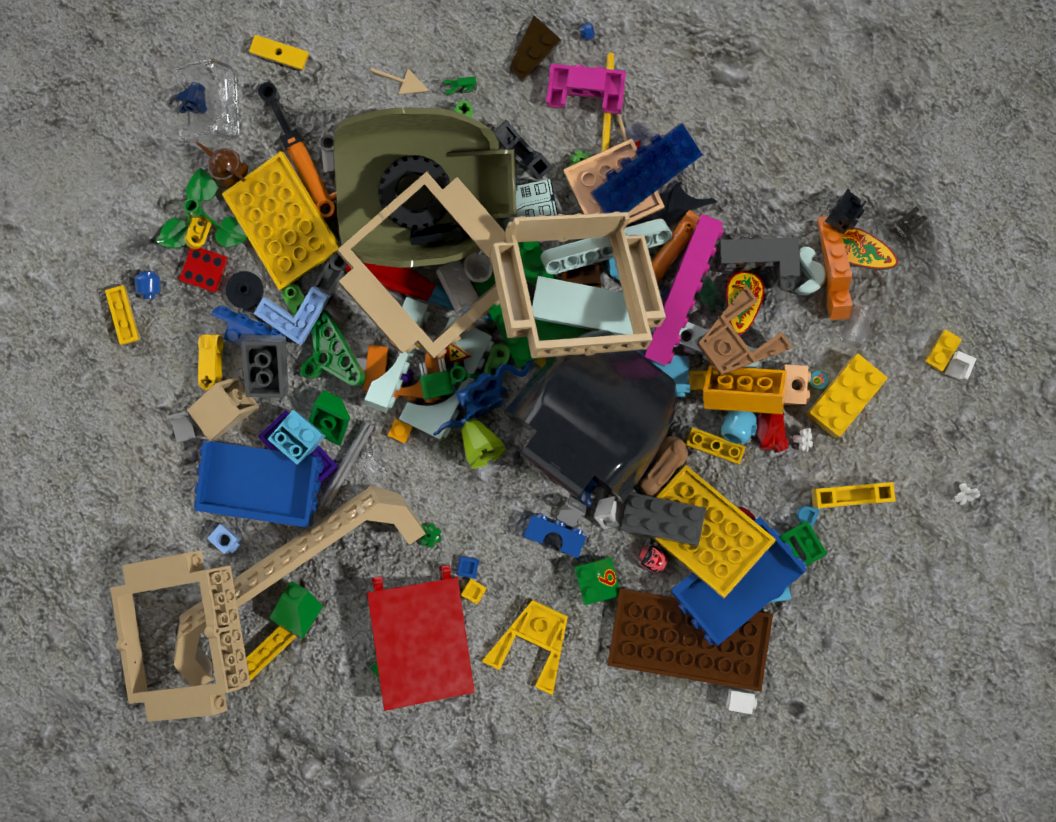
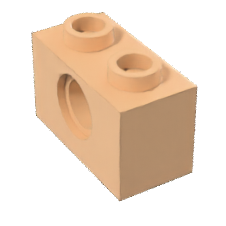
M785 364L782 366V370H787V390L784 405H806V401L809 402L810 399L807 383L811 380V371H808V366ZM793 380L799 382V390L792 388Z

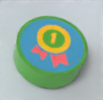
M821 370L812 372L809 382L810 387L815 390L825 388L829 380L827 374Z

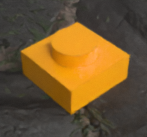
M395 418L387 436L406 444L413 426Z

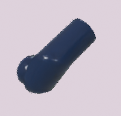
M591 479L579 495V502L586 505V508L592 505L591 491L598 486L593 479Z

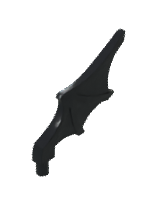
M681 181L676 183L668 192L659 195L665 206L663 209L628 225L634 226L656 219H663L667 226L670 227L673 222L689 210L692 211L703 206L715 204L717 201L714 198L696 199L689 196L682 189Z

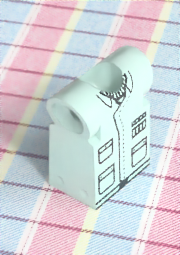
M551 179L516 186L517 217L558 215ZM517 217L503 218L505 231L508 222H512Z

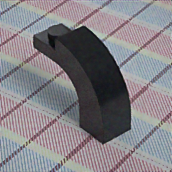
M505 120L493 131L504 150H514L515 162L531 177L540 180L553 168L542 153L535 151L523 140L508 120Z

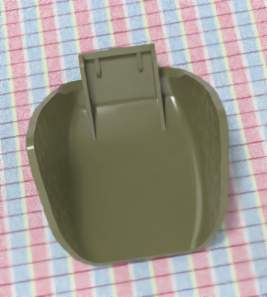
M401 107L356 115L338 123L334 133L333 152L338 230L341 246L383 210L378 197L381 176L391 163L409 155H421L434 160L448 174L450 183L458 177L500 227H502V218L517 217L514 150H499L497 137L490 128L481 122L452 110ZM410 174L405 176L398 184L397 197L422 175ZM424 185L402 206L411 211L422 210L430 204L433 194ZM447 211L443 218L433 226L456 222V220ZM388 217L351 249L363 263L389 267H418L445 264L460 260L481 250L465 231L464 237L460 241L451 238L443 242L434 241L428 242L425 245H411V229L398 226Z

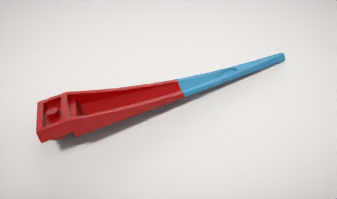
M363 263L384 288L455 310L444 289L411 268ZM347 265L346 272H350L352 269ZM486 315L483 318L488 321H493L490 315Z

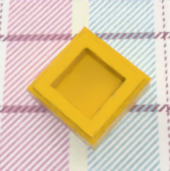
M689 371L688 385H691L690 390L704 389L708 371Z
M470 578L461 596L477 605L487 587Z

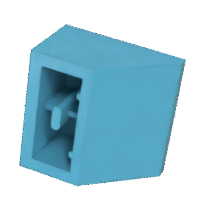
M292 410L268 440L298 465L315 450L326 435L299 412Z

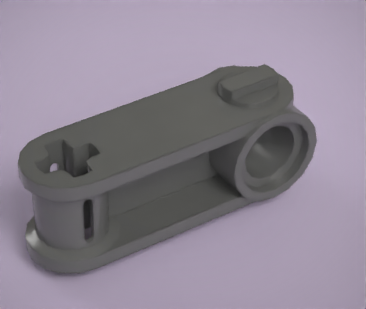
M338 253L327 259V264L314 285L330 296L325 307L330 304L340 286L338 281L348 273L346 272L348 265L346 262L341 267L336 266V261L342 258Z

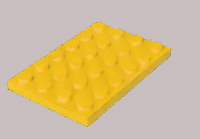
M282 151L244 177L246 179L244 182L240 180L222 193L279 290L294 283L336 254V251L340 248L339 243Z
M687 465L681 469L656 497L706 508L698 547L657 538L653 539L723 599L726 598L776 541L774 537Z

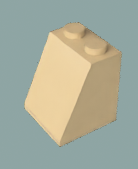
M238 377L216 383L187 411L193 421L201 428L204 436L210 441L221 437L257 410L259 405L253 397H246L244 385Z

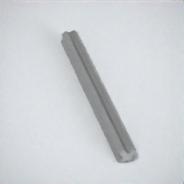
M368 422L363 423L319 502L321 506L328 508L373 430L374 426Z

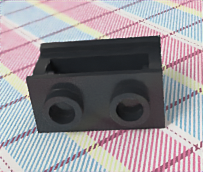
M850 189L844 192L825 220L826 223L842 234L856 226L858 223L857 219L864 213L863 206L867 202L864 201L861 205V200L851 193Z

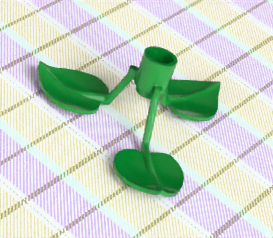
M199 168L191 177L186 188V196L188 198L184 202L186 224L180 218L168 220L163 225L156 242L167 248L176 249L187 245L185 243V235L190 224V217L199 218L201 216H204L219 228L215 233V239L223 247L237 246L245 242L247 236L235 217L224 218L220 225L204 212L201 205L202 200L210 201L217 193V184L211 176L202 168Z

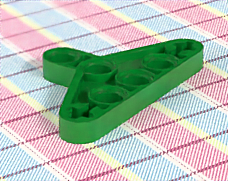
M322 310V316L320 317L319 315L312 327L314 355L301 365V375L308 379H315L326 370L350 385L361 386L365 381L364 371L330 313ZM331 327L333 333L330 337H327L326 332ZM340 342L341 349L336 352L335 345ZM323 354H326L327 361L322 364L321 357ZM349 357L350 364L344 367V359ZM312 365L313 373L308 375L307 369ZM353 373L358 374V375L356 376V379H357L356 381L353 380V379L355 378V376H354Z

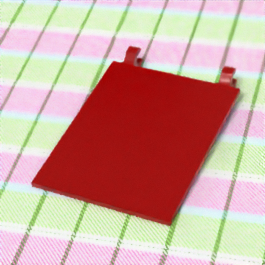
M450 565L439 566L441 580L385 590L383 589L382 576L372 577L374 591L367 592L384 711L475 693L458 577H450Z

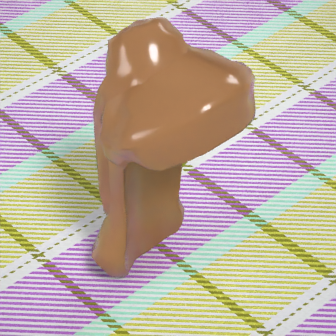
M667 436L657 452L656 463L638 483L639 489L644 495L657 497L662 491L663 485L670 479L677 467L685 463L688 458V451L682 440L674 436Z

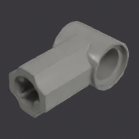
M325 134L320 139L324 174H335L333 147H325L326 142L334 141V136L331 134Z

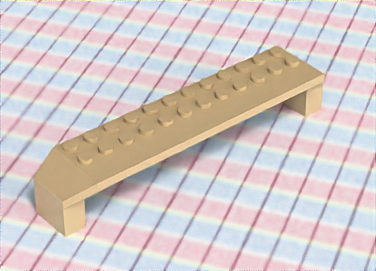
M371 485L233 579L237 607L255 597L366 520L394 524L409 545L425 535V531L420 520L401 494ZM203 601L180 615L175 646L174 666L191 686L205 685L212 680V662L198 646L200 633L205 631L207 627Z

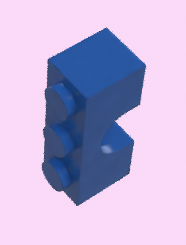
M539 513L536 516L532 515L524 537L542 544L548 533H558L562 538L560 551L576 558L579 557L587 537L583 535L584 531L575 527L569 530L565 528V523L557 520L551 523L547 521V516Z

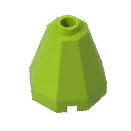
M472 419L464 423V427L461 429L466 458L472 469L488 465V460L492 459V461H495L506 451L501 440L479 420L474 421Z

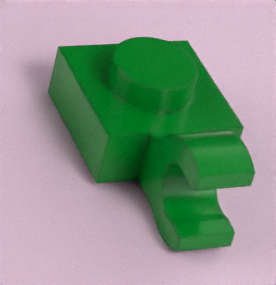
M476 76L444 81L445 86L450 85L452 87L451 90L445 91L446 96L453 95L457 90L463 93H471L473 90H477Z

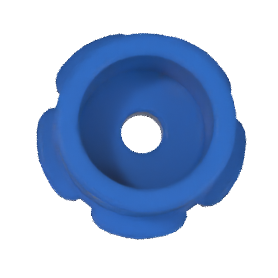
M585 22L583 24L584 27H581V35L583 39L586 38L587 41H590V39L595 38L592 23L586 24Z

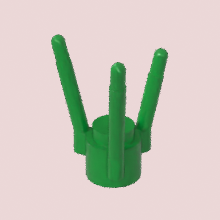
M464 360L454 363V368L450 373L453 379L451 383L454 384L456 389H459L458 382H464L467 378L478 379L479 376L477 374H470L466 368L460 367Z

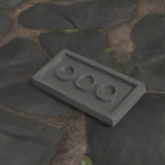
M631 492L628 497L621 531L698 547L706 508Z

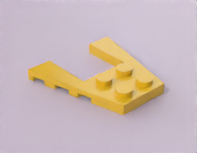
M532 599L484 657L482 662L500 670L517 635L551 652L535 687L553 695L568 615Z

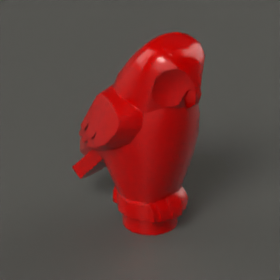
M758 412V415H756V433L760 437V448L765 451L773 449L774 453L788 449L789 440L786 438L784 412L783 414Z

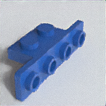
M218 306L211 313L212 316L228 322L223 339L241 347V341L247 335H284L277 329H272L260 321H254L244 314L233 312L226 306Z

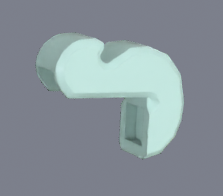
M803 247L799 250L800 268L809 280L795 290L798 295L806 296L816 292L826 280L825 268L820 263L813 261L817 254L810 247Z

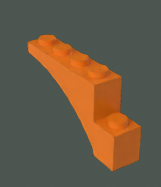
M828 216L818 217L817 225L821 239L824 267L827 274L826 306L830 320L849 319L853 306L849 293L852 272L842 234L825 222Z

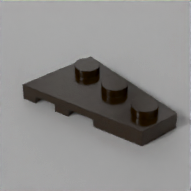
M533 15L509 67V70L522 82L561 43V39L535 15Z

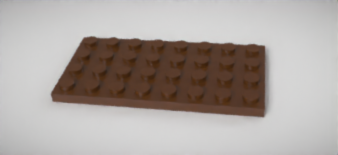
M619 588L607 666L762 692L773 619L772 613L758 611L716 647L714 644L711 646L705 640V633L701 629L697 630L691 623L693 619L688 613L685 615L679 609L678 605L680 604L674 597Z

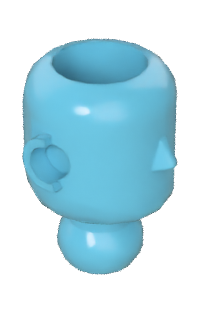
M729 410L721 425L722 436L735 444H745L749 441L751 435H755L757 431L756 416L752 412Z

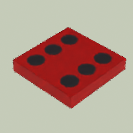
M201 247L199 249L190 248L179 280L216 293L229 258Z

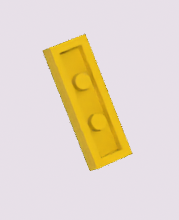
M121 285L105 290L119 344L123 346L140 341L126 286Z

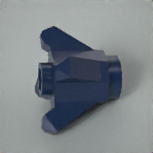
M192 82L187 89L174 95L177 102L182 101L178 107L180 113L197 111L200 114H204L207 111L205 87L202 84Z

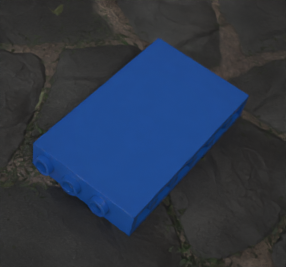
M214 441L203 442L199 451L201 463L197 467L199 478L194 490L196 494L194 511L307 528L312 526L314 512L318 508L316 494L320 491L321 482L318 481L319 473H322L323 470L321 457L308 455L297 465L282 451Z
M758 517L754 522L774 537L776 541L725 599L693 572L670 592L680 604L678 605L679 609L685 615L689 614L693 619L691 623L697 630L701 629L705 633L704 638L711 646L714 644L717 647L807 571L805 562L800 557H795L791 546L787 542L783 543L779 538L780 535L773 527L770 528L761 517Z

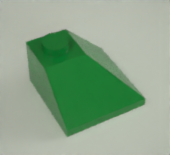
M323 390L314 402L309 422L326 435L325 439L341 446L350 416L340 397Z
M291 581L280 597L269 620L303 639L321 612L323 605L308 590Z

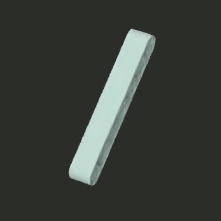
M663 219L648 221L624 229L626 236L644 235L648 248L664 244L672 237V233ZM609 237L587 238L548 249L541 255V261L546 272L549 274H557L614 258Z

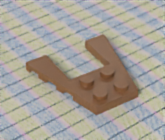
M748 286L742 289L697 344L719 375L729 373L792 348V345L783 333L780 332L758 349L751 352L729 323V321L758 301Z

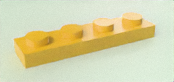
M279 626L246 657L250 681L297 636Z

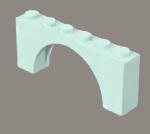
M451 316L445 328H447L456 318ZM473 327L468 332L464 330L460 334L461 339L455 343L472 355V357L464 359L465 368L470 374H475L477 369H482L485 363L483 357L486 352L489 353L494 345L492 336ZM467 378L466 381L461 383L456 392L466 388L468 384L476 379ZM456 393L448 400L432 406H420L407 402L399 419L442 440L443 437L447 438L449 435L450 427L445 428L436 436L433 433L443 423L457 419L460 412L457 410L460 402Z

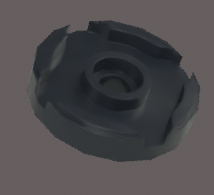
M240 271L228 279L226 296L235 307L251 309L257 306L263 298L264 285L256 274L249 271ZM243 287H247V291L245 293H242L241 291Z

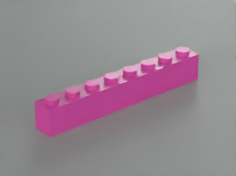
M701 214L663 306L666 318L660 327H655L652 333L653 340L644 353V357L652 363L665 367L667 363L671 364L674 353H672L674 345L678 346L681 335H679L681 328L686 327L689 319L686 317L688 310L692 311L696 300L693 297L695 292L699 293L703 282L700 280L702 275H706L709 270L710 264H708V260L710 257L713 258L717 247L714 245L716 240H720L723 235L724 229L722 225L724 222Z

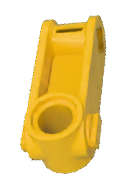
M202 334L198 339V384L203 390H209L216 384V381L217 383L222 381L224 341L220 334Z

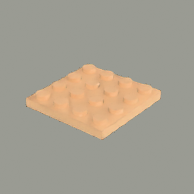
M633 139L563 169L583 214L628 212L630 218L628 224L665 207Z

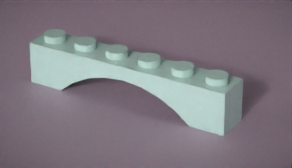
M406 297L402 308L421 328L423 322L427 323L430 312H427L428 305ZM416 347L408 354L406 351L402 354L400 353L389 371L371 383L365 397V406L387 413L388 408L392 409L396 400L393 397L394 393L401 388L403 380H400L402 373H407L410 364L407 362L409 356L413 357Z

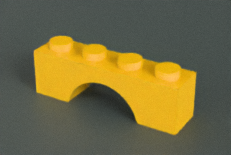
M894 482L811 489L813 508L896 501Z

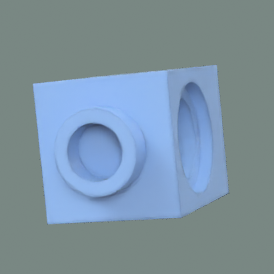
M220 524L207 538L224 554L235 552L240 546L238 542L241 540L225 524ZM224 535H227L230 538V542L227 546L222 543V537Z

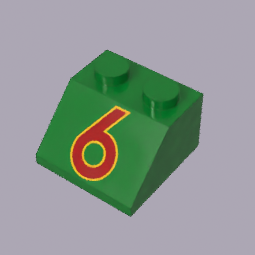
M611 557L574 566L584 605L604 601L619 595V585Z

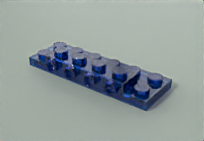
M679 123L665 135L657 134L650 139L651 143L647 147L645 145L639 147L635 151L636 155L631 159L630 157L625 158L620 162L621 167L617 170L613 168L605 174L606 178L602 180L603 183L590 192L603 213L631 211L703 155L683 123Z

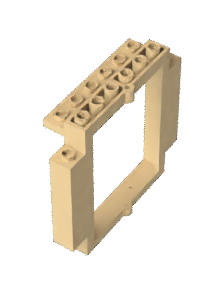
M426 172L336 251L352 269L338 281V284L401 354L405 351L407 354L416 347L414 343L417 342L420 345L419 348L431 358L435 356L440 358L447 351L445 347L450 343L454 345L461 339L460 334L464 330L466 332L470 331L476 325L474 322L479 317L483 319L490 313L488 309L493 304L495 306L500 304L497 285L494 284L437 337L431 340L351 250L425 185L491 261L490 252L493 244L498 242L507 243L505 231L458 177L442 189L430 174Z
M628 212L559 214L556 216L539 215L537 217L520 216L514 218L512 222H508L505 231L507 243L498 242L493 244L490 256L507 338L527 337L532 358L580 354L589 356L595 353L644 350L652 342L650 328L660 327L666 316L645 236H626L624 229L630 220ZM609 237L633 334L539 341L518 242L550 240L565 242L568 239Z
M201 550L122 565L125 585L111 587L110 590L118 634L116 647L121 652L128 703L144 702L147 722L212 716L228 711L225 693L250 685L231 565L204 570ZM199 582L207 625L204 633L209 638L216 683L148 691L132 594Z

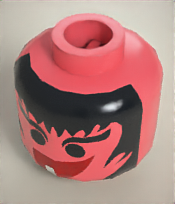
M654 544L649 545L648 548L643 547L638 556L641 558L640 565L653 573L662 572L669 559L666 557V551Z

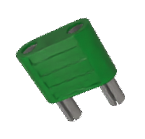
M441 358L442 364L441 360L438 359L440 368L438 373L428 375L426 364L423 363V368L422 364H419L421 372L419 379L424 400L454 394L450 371L446 369L444 358Z

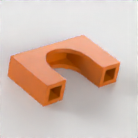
M369 345L363 386L364 392H368L371 383L387 372L390 353L388 347ZM426 353L425 364L428 375L440 372L438 359L441 360L442 364L441 358H444L446 363L445 354L440 358L436 356L431 358ZM420 380L411 387H401L399 391L396 390L393 397L398 399V396L406 397L405 400L417 402V398L424 399ZM441 397L425 400V403L436 404V401H441Z

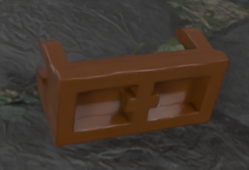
M602 264L582 266L562 272V281L587 286L604 285Z

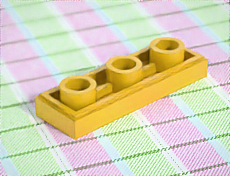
M259 35L254 36L249 53L301 71H304L309 56L308 51Z
M691 427L685 443L688 447L740 465L746 446L732 443L724 438ZM714 442L718 443V449L713 448Z

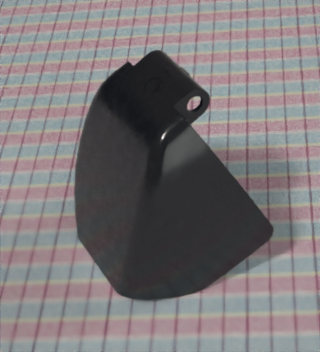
M608 330L587 332L577 338L614 336L615 334ZM636 350L595 353L589 356L585 354L554 356L530 379L504 410V414L507 417L514 416L521 419L537 431L520 455L551 480H554L577 498L595 475L612 489L617 495V501L624 503L654 459L666 437L676 412L678 402L675 381L667 373Z

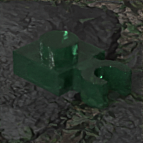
M707 277L702 281L703 284L699 293H695L703 304L709 302V310L715 313L714 304L719 303L720 307H724V303L716 298V295L720 292L710 277Z

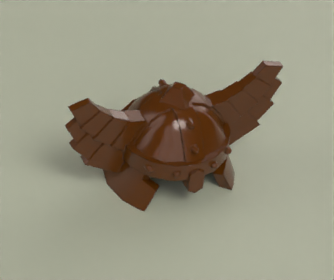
M193 139L210 156L207 167L210 176L213 177L217 185L223 188H230L240 180L242 182L246 180L244 177L248 173L249 166L241 163L240 155L231 148H220L212 152Z

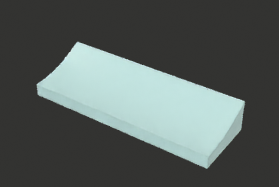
M538 276L532 304L534 319L594 331L608 330L615 335L633 334L623 292Z

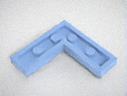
M312 286L295 317L267 297H264L254 314L297 344L302 345L330 296L316 286Z

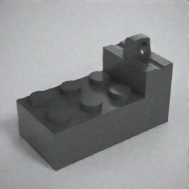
M798 237L720 240L716 246V270H722V273L733 272V269L751 272L752 269L771 271V268H773L774 283H780L781 291L793 290L794 281L800 276Z

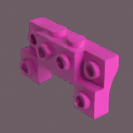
M551 64L546 105L547 107L565 109L568 95L604 98L602 105L603 113L622 114L626 71L604 69L599 66L590 68L583 65Z

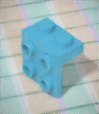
M674 355L671 364L667 363L665 367L655 364L675 381L678 397H685V394L690 393L691 385H688V356Z

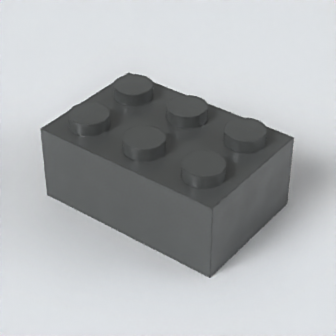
M247 335L241 341L246 397L284 398L289 391L285 335Z

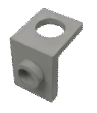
M181 412L166 416V419L172 421L177 443L196 438L192 418L189 413Z
M570 496L557 515V519L574 527L579 517L586 514V505Z

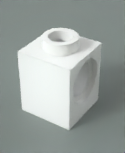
M729 688L726 708L730 711L752 714L753 709L755 710L757 706L755 694L749 691Z

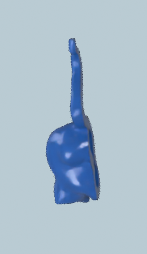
M532 359L526 362L523 371H518L512 365L502 364L498 367L495 376L488 373L480 374L478 379L468 384L466 388L456 392L460 404L465 407L470 401L473 405H476L484 397L494 396L500 389L503 381L502 376L505 371L509 370L518 377L526 376L529 372L530 364L533 363Z
M501 385L494 396L484 397L476 405L469 401L466 405L467 413L465 418L457 422L447 421L443 423L433 435L440 434L447 427L460 428L467 421L481 417L489 411L501 407L505 403L502 394L506 393L507 389Z

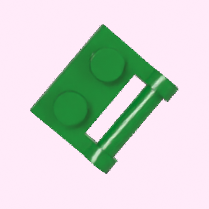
M808 520L779 536L783 543L787 542L793 549L792 553L797 558L800 556L789 539L794 535L807 557L803 560L806 566L827 555L826 550Z

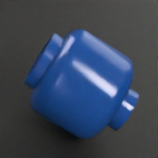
M155 271L139 272V275L135 277L136 293L143 295V299L155 298V295L161 292L160 276L155 274Z

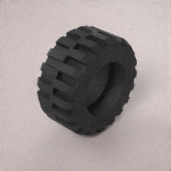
M421 155L401 157L391 163L381 176L378 187L380 205L384 209L397 198L398 184L407 175H423L428 172L436 183L444 189L450 184L448 174H446L441 165L431 158ZM433 195L432 201L426 208L419 211H411L401 205L388 218L400 227L420 230L431 227L440 221L445 213H447V210Z

